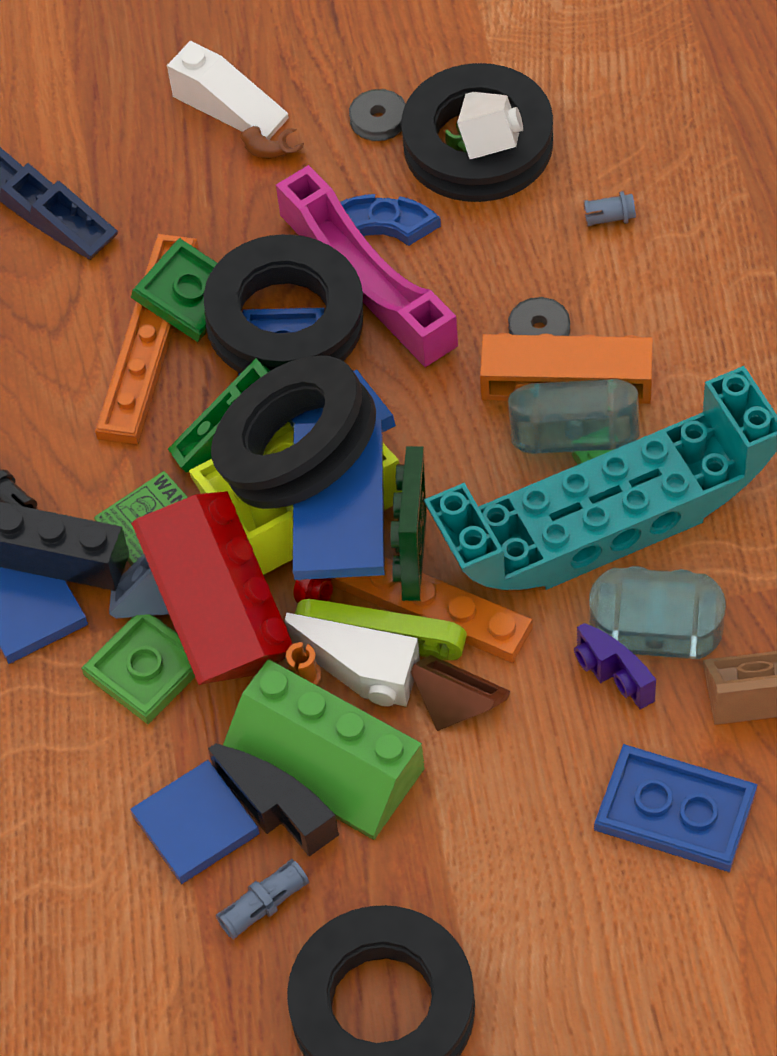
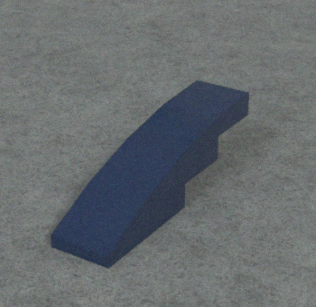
M0 147V202L54 240L89 260L118 234V230L59 180L53 184L32 165L27 163L23 167Z

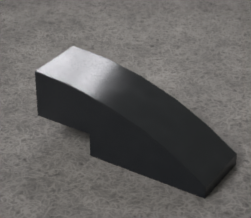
M216 743L208 748L212 766L266 834L282 824L308 856H311L339 836L335 814L316 794L293 776L267 761L237 749Z

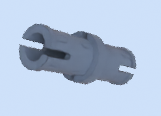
M291 858L268 878H265L260 883L254 881L247 887L248 892L233 904L215 915L216 919L226 934L234 940L263 916L267 915L270 917L278 911L277 906L294 892L309 883V879L300 865Z

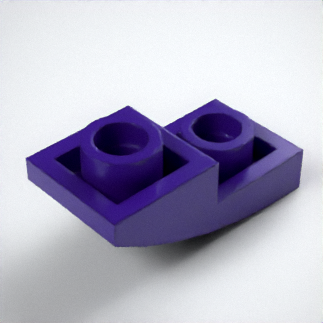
M586 623L577 627V646L574 647V653L585 671L592 670L600 683L613 677L620 693L625 698L631 696L639 709L655 702L656 678L635 654L615 638L598 628Z

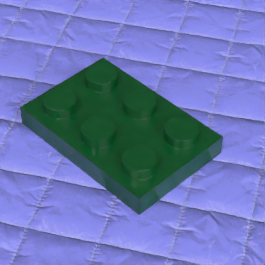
M406 446L405 463L396 465V490L402 492H394L393 515L394 519H398V521H391V548H395L396 553H400V555L393 556V582H401L402 601H420L427 507L424 503V499H426L424 446Z

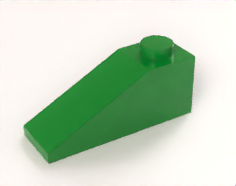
M257 358L168 448L180 468L186 473L212 459V441L223 415L244 390L260 377L270 372Z

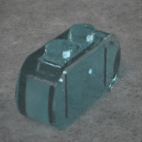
M606 379L527 384L513 391L508 398L511 442L517 449L526 453L613 450L636 441L640 435L638 391L632 384L623 380Z
M640 566L612 568L599 576L591 588L589 595V625L612 636L633 654L701 659L715 650L723 636L726 611L725 596L716 581L706 574L692 573L683 569L672 572L655 571Z

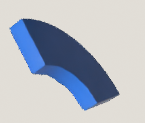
M375 194L352 197L340 202L363 236L383 234L397 238L410 246L441 227V219L434 211L417 201L401 196L398 199L376 198Z

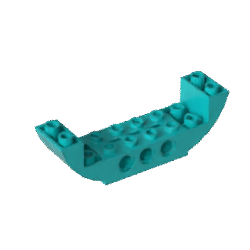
M742 366L705 382L703 412L479 507L465 482L424 499V503L462 571L472 581L486 587L502 590H521L544 586L547 590L703 523L706 516L724 505L745 488L777 452V414L745 366Z

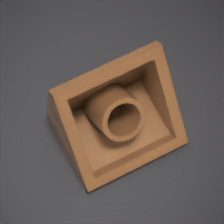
M777 651L703 660L714 725L777 717Z

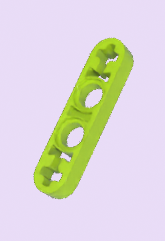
M301 600L298 602L295 611L297 615L418 638L419 656L428 657L432 655L441 660L459 659L462 656L467 636L465 629L454 622L323 600Z

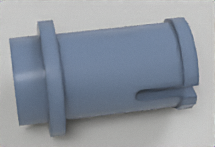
M624 191L619 192V196L583 201L586 213L601 211L585 214L587 227L623 220V223L626 224L628 219L636 218L633 195H625Z

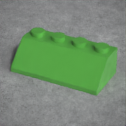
M269 659L243 691L223 746L260 758L293 776L316 794L335 814L336 819L373 840L376 839L425 769L422 743Z

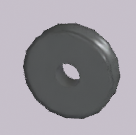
M386 89L366 91L356 97L349 107L350 125L357 135L367 140L384 141L393 138L402 131V114L406 103L401 96L393 91ZM376 113L384 114L380 117L373 116Z
M545 297L529 298L520 302L511 311L508 319L509 334L512 335L552 334L554 336H569L570 318L565 307L557 301ZM536 323H543L546 325L545 327L539 329L533 327V325Z

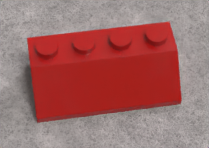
M228 491L195 494L136 518L131 522L199 685L255 676L268 659L278 664L286 658V651L293 645Z

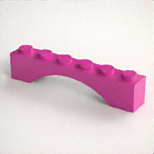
M309 165L276 184L280 216L299 236L313 238L328 244L348 259L360 278L363 303L424 367H427L458 347L456 315L431 290L421 288L409 282L380 257L354 225L333 189Z

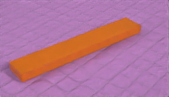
M158 234L145 275L179 238L198 250L197 239ZM138 302L135 304L95 429L97 439L138 445L174 326Z

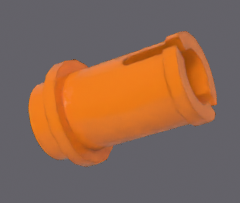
M303 642L294 643L286 651L287 669L318 686L322 673L320 666L315 662L316 655L313 647L307 644L306 652H304Z

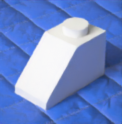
M480 92L465 94L457 124L469 159L516 147L519 132L523 131V123L518 108H511L508 96Z

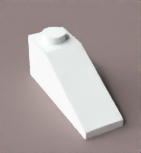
M189 41L167 65L174 98L242 132L252 126H257L260 128L261 134L270 140L289 119L288 113L225 58L192 41Z
M286 613L284 621L292 643L303 642L304 652H306L307 644L311 645L316 655L315 662L362 698L369 699L380 706L396 704L407 707L414 683L411 671L413 665L420 661L418 638Z

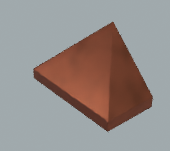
M432 655L415 663L411 671L437 731L493 709L507 700L510 694L509 690Z

